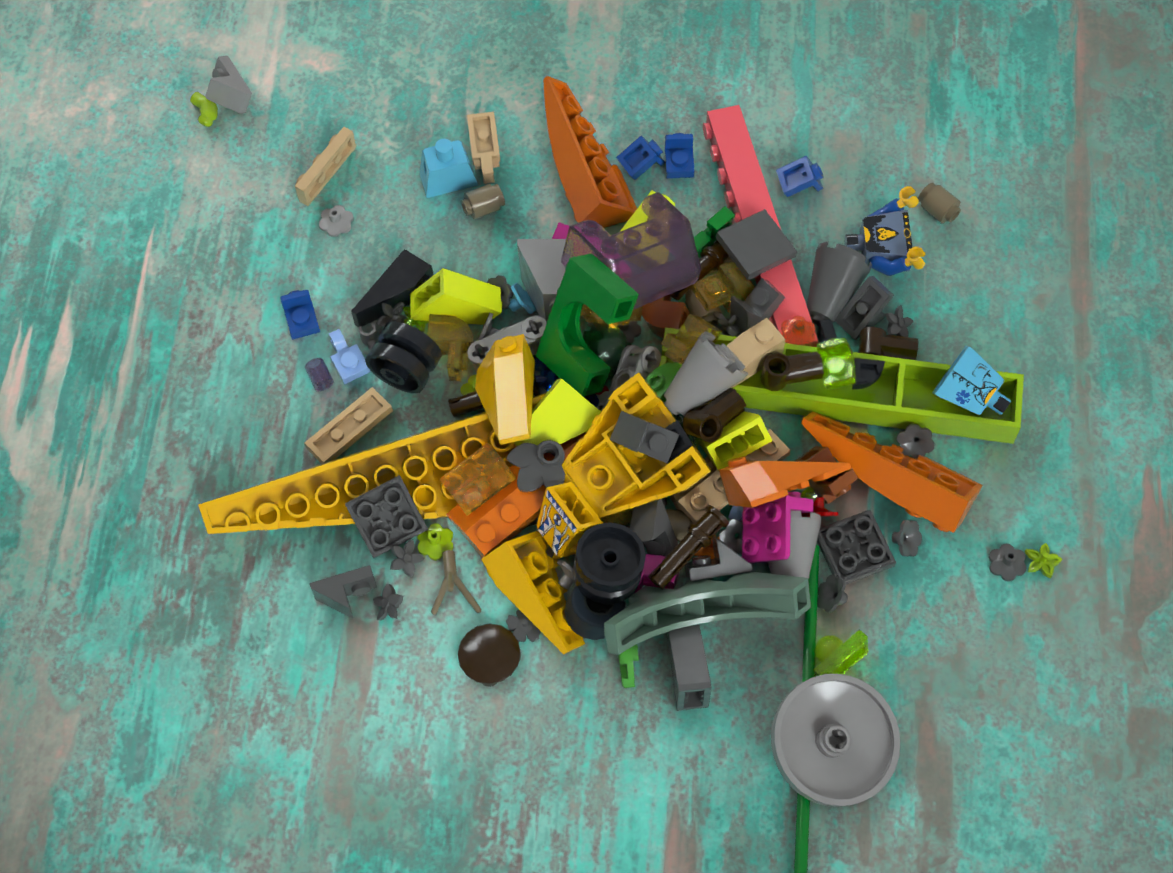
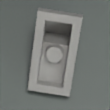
M219 56L205 97L209 101L240 114L246 113L252 92L228 56Z

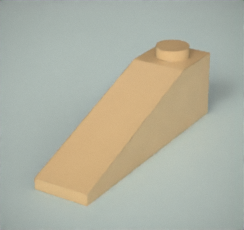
M768 318L749 328L727 345L745 366L743 371L748 372L744 380L731 388H734L762 370L768 355L772 353L783 354L785 338ZM710 400L709 402L705 403L704 405H702L701 407H699V408H697V409H700V408L704 407L705 405H707L708 403H710L712 400Z

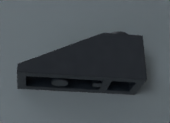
M404 249L351 310L355 326L363 327L385 315L382 303L388 304L392 308L401 301L404 302V307L409 305L410 293L433 276L432 265Z

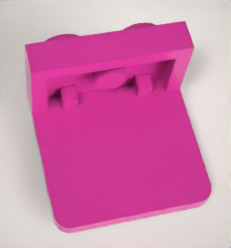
M788 492L789 495L753 508L743 507L742 557L749 563L787 560L790 557L791 511H801V513L813 512V499L801 498L800 492Z

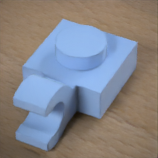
M340 329L329 333L330 341L337 352L330 356L344 385L370 373V369L367 367L365 358L357 344L348 347Z

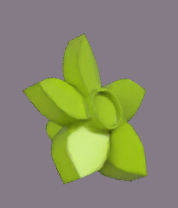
M1047 543L1040 547L1039 552L1034 549H1026L1024 551L1033 560L1028 567V572L1041 570L1042 574L1050 579L1054 572V566H1057L1063 560L1057 554H1050Z

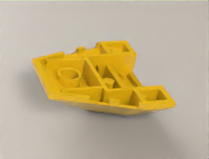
M639 372L613 391L599 416L596 415L582 440L579 439L562 463L565 472V483L572 482L600 519L686 491L711 472L696 446L695 448L691 446L670 463H665L610 440L621 411L663 428L676 421L664 402Z

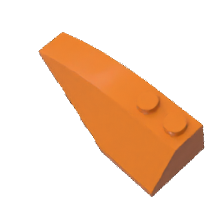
M546 76L543 79L550 143L559 177L565 190V196L571 204L575 220L582 226L598 230L628 221L637 210V207L617 165H611L606 155L609 151L604 144L599 145L593 134L596 130L591 122H588L587 119L580 115L583 109L567 83Z
M812 411L801 422L822 447L829 448L836 460L850 463L851 468H853L860 480L894 503L905 508L909 515L917 518L923 517L933 522V526L941 531L954 533L958 529L983 486L925 456L918 455L916 460L902 453L903 448L895 444L891 446L877 444L875 436L868 433L856 432L852 434L849 432L850 427L816 412Z
M587 432L560 444L565 453L564 461L579 439L582 440ZM546 453L543 455V457L548 461H551L555 458L554 455L551 453ZM515 465L492 475L446 514L482 558L504 542L513 539L540 514L546 490L545 486L542 485L539 489L532 492L519 491L517 478L521 468Z

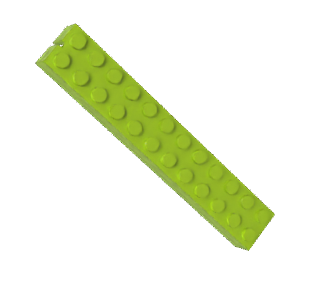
M665 327L659 366L675 362L683 364L703 332ZM712 334L716 337L712 341L716 345L724 343L727 346L737 338L735 336ZM785 343L783 354L786 356L817 351L823 361V378L786 384L781 390L771 391L762 385L760 378L762 370L733 388L743 398L746 404L745 408L807 416L813 411L833 420L906 429L908 425L916 424L920 428L926 427L936 434L1014 444L1021 428L1024 374L996 371L1005 380L998 392L1009 398L1011 402L1002 415H999L988 406L980 415H977L932 393L951 365ZM854 358L885 361L882 374L873 385L864 389L852 390ZM771 370L773 373L781 374L777 370Z

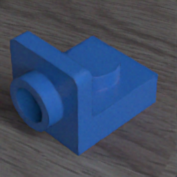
M675 133L665 136L666 179L694 178L693 134Z
M643 136L636 139L616 157L634 180L656 162L660 166L665 164V161L660 156L663 150L653 139L648 142Z
M807 156L776 170L782 190L787 197L811 186H814L817 191L823 189L820 179L824 178L822 170L818 163L813 164Z
M296 290L280 297L292 340L320 332L309 290Z

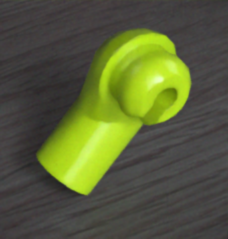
M195 92L191 96L190 102L200 109L201 115L198 117V121L202 125L210 127L213 124V120L217 119L218 107L201 93Z

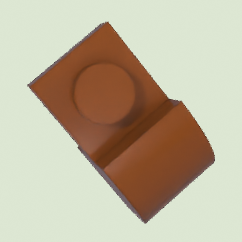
M657 273L655 283L650 285V299H639L641 315L650 330L661 338H664L665 327L687 330L690 320V313L685 303L671 301L672 297L670 294L674 289L670 292L667 291V286L672 283L669 274Z
M822 446L813 447L795 460L805 462H836L829 448ZM853 468L825 480L812 482L809 479L810 486L808 488L817 498L824 497L825 504H830L839 496L847 493L852 488L851 484L859 478Z

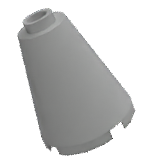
M707 331L699 336L664 393L666 398L665 406L676 416L679 413L685 416L689 411L701 407L744 380L748 375V372L743 371L745 366L724 343L721 345L714 344L712 341L716 337Z
M791 511L790 557L787 560L768 561L771 574L809 579L821 526V516L819 514L810 512V518L802 517L801 511Z

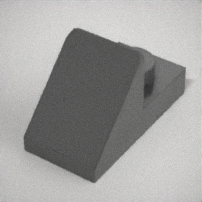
M869 276L838 315L835 322L854 340L860 338V331L863 328L873 327L885 317L882 310L893 298L894 294L874 276Z
M761 278L745 301L734 296L731 297L730 319L733 315L739 318L734 325L743 333L765 318L769 319L785 299V296L769 281Z
M621 411L610 440L635 452H640L668 463L679 434Z
M662 499L633 508L630 529L644 543L647 554L666 557L678 545Z
M715 536L712 538L714 559H711L709 555L697 556L692 558V562L685 565L686 576L690 581L752 571V565Z
M370 565L310 583L311 590L317 601L353 618L347 596L365 595L371 589L377 587Z

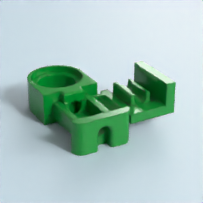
M726 206L719 210L707 221L708 228L699 232L685 246L683 256L692 264L700 258L701 251L705 247H710L714 244L717 232L733 225L731 220L735 217V214Z

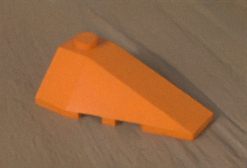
M746 456L729 460V466L719 469L729 505L753 508L789 495L788 491L804 489L810 486L809 479L812 482L825 480L851 469L850 463L747 460Z

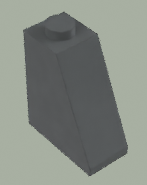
M700 625L687 626L667 632L677 711L708 708L712 687Z

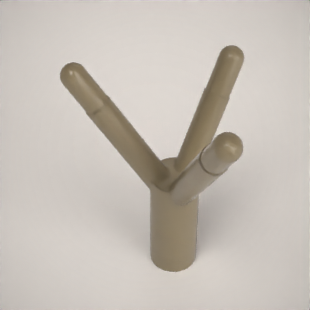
M452 550L444 551L442 555L445 577L431 613L433 615L437 614L446 590L452 592L454 590V583L475 612L480 613V606L457 576L455 552Z

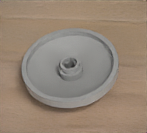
M824 674L800 683L781 701L772 722L771 746L781 775L797 793L820 805L842 807L866 801L876 795L888 783L899 759L900 733L893 711L881 694L872 686L852 676Z

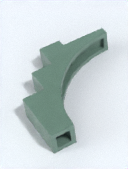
M743 572L737 573L726 582L705 579L689 581L677 590L667 588L662 590L659 587L644 586L628 597V607L604 623V636L607 642L608 653L619 655L649 638L696 624L740 618L797 619L811 608L808 578Z

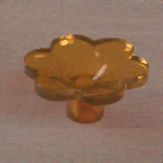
M795 316L792 320L782 322L781 334L785 338V343L803 346L814 344L816 327L812 322H807L802 316Z

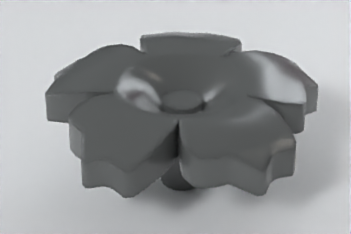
M520 610L516 611L517 616H508L506 623L509 631H513L512 633L518 642H525L527 638L531 642L539 639L541 631Z

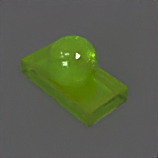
M859 629L845 642L835 635H826L820 638L815 647V655L820 664L813 669L814 677L824 674H845L868 653V636Z

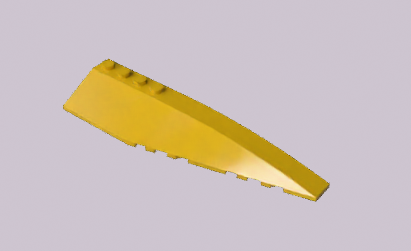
M546 393L533 397L532 409ZM486 412L219 497L198 504L208 534L355 524L345 503L400 475L422 519L447 517L446 514L492 475L513 466V464L507 461V456L517 446L514 444L515 442L500 445Z

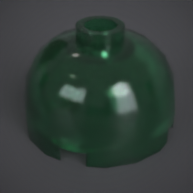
M590 322L587 326L591 327L590 331H584L583 339L587 346L611 367L607 380L613 379L622 351L626 346L632 344L627 341L626 335L618 326L605 322Z

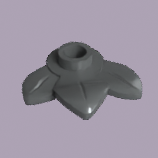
M547 440L538 445L523 443L515 447L507 456L508 462L521 468L517 478L519 491L532 492L539 489L542 485L547 488L564 483L565 472L562 463L564 462L565 453L562 446L555 441ZM546 453H551L554 455L555 458L551 461H548L543 457V455Z

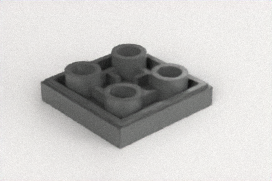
M765 209L718 231L716 234L718 242L747 280L795 258L797 250Z
M400 475L345 503L373 559L391 550V546H398L428 530Z
M871 510L823 526L819 530L817 543L832 574L844 579L846 584L895 567L896 561Z

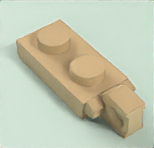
M494 112L468 114L467 121L473 165L475 170L482 169L484 184L495 183L493 168L500 167V153Z

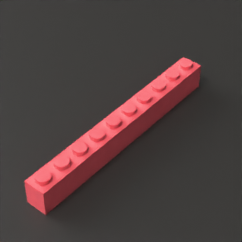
M740 105L707 111L706 123H703V133L705 139H710L711 142L710 154L712 161L717 162L719 166L717 168V175L720 185L724 184L726 188L724 193L726 205L728 208L732 207L735 217L732 219L733 224L765 209L780 228ZM792 260L754 277L756 284L763 278L785 296V299L769 318L771 323L785 338V343L817 347L818 338Z

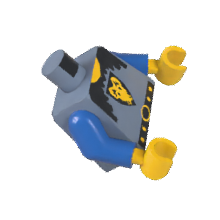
M911 186L901 189L899 193L900 200L896 198L863 218L860 234H845V246L861 251L867 257L865 260L866 264L871 262L872 269L887 276L910 271L912 265L915 269H922L925 266V262L921 258L926 255L919 246L912 247L908 210H904V206L914 208L919 202L916 196L909 198V196L914 195L916 192Z

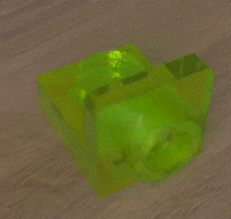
M831 338L826 342L818 343L817 351L823 361V382L826 389L855 384L854 355L847 339Z

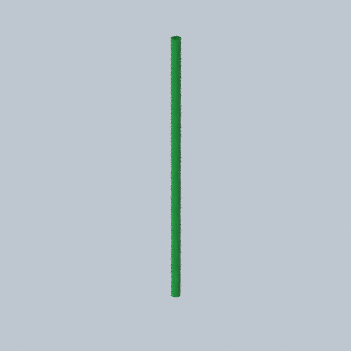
M816 545L808 579L811 608L804 614L802 682L815 677L819 545ZM797 793L794 873H807L810 800Z

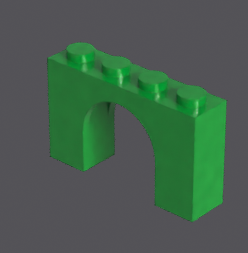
M592 253L569 258L560 287L557 290L556 299L548 316L544 333L540 339L536 357L583 397L602 392L611 367L598 357L583 339L580 329L582 307L585 304L604 322L612 324L630 319L639 294Z

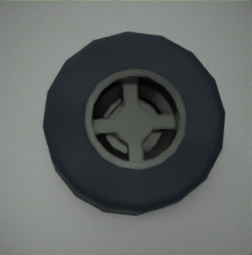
M575 586L565 605L566 621L571 629L583 638L591 640L604 639V623L625 609V600L608 605L593 602Z

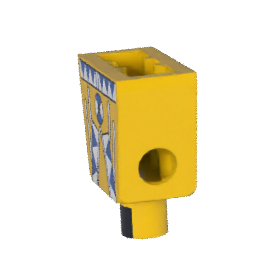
M572 482L547 487L537 521V530L548 543L545 552L553 559L576 554L578 541L585 531L603 522Z

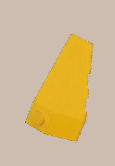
M524 334L506 336L496 340L477 369L475 389L500 445L530 439L535 360Z
M537 530L504 542L481 559L488 575L492 578L498 589L563 655L585 644L583 637L576 634L566 621L564 593L567 590L558 584L559 579L555 570L559 566L557 564L558 560L546 554L545 549L548 543Z

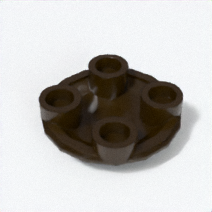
M489 623L477 626L467 632L460 642L458 659L460 667L466 676L482 683L484 686L491 687L512 675L521 659L519 642L511 631L501 625Z

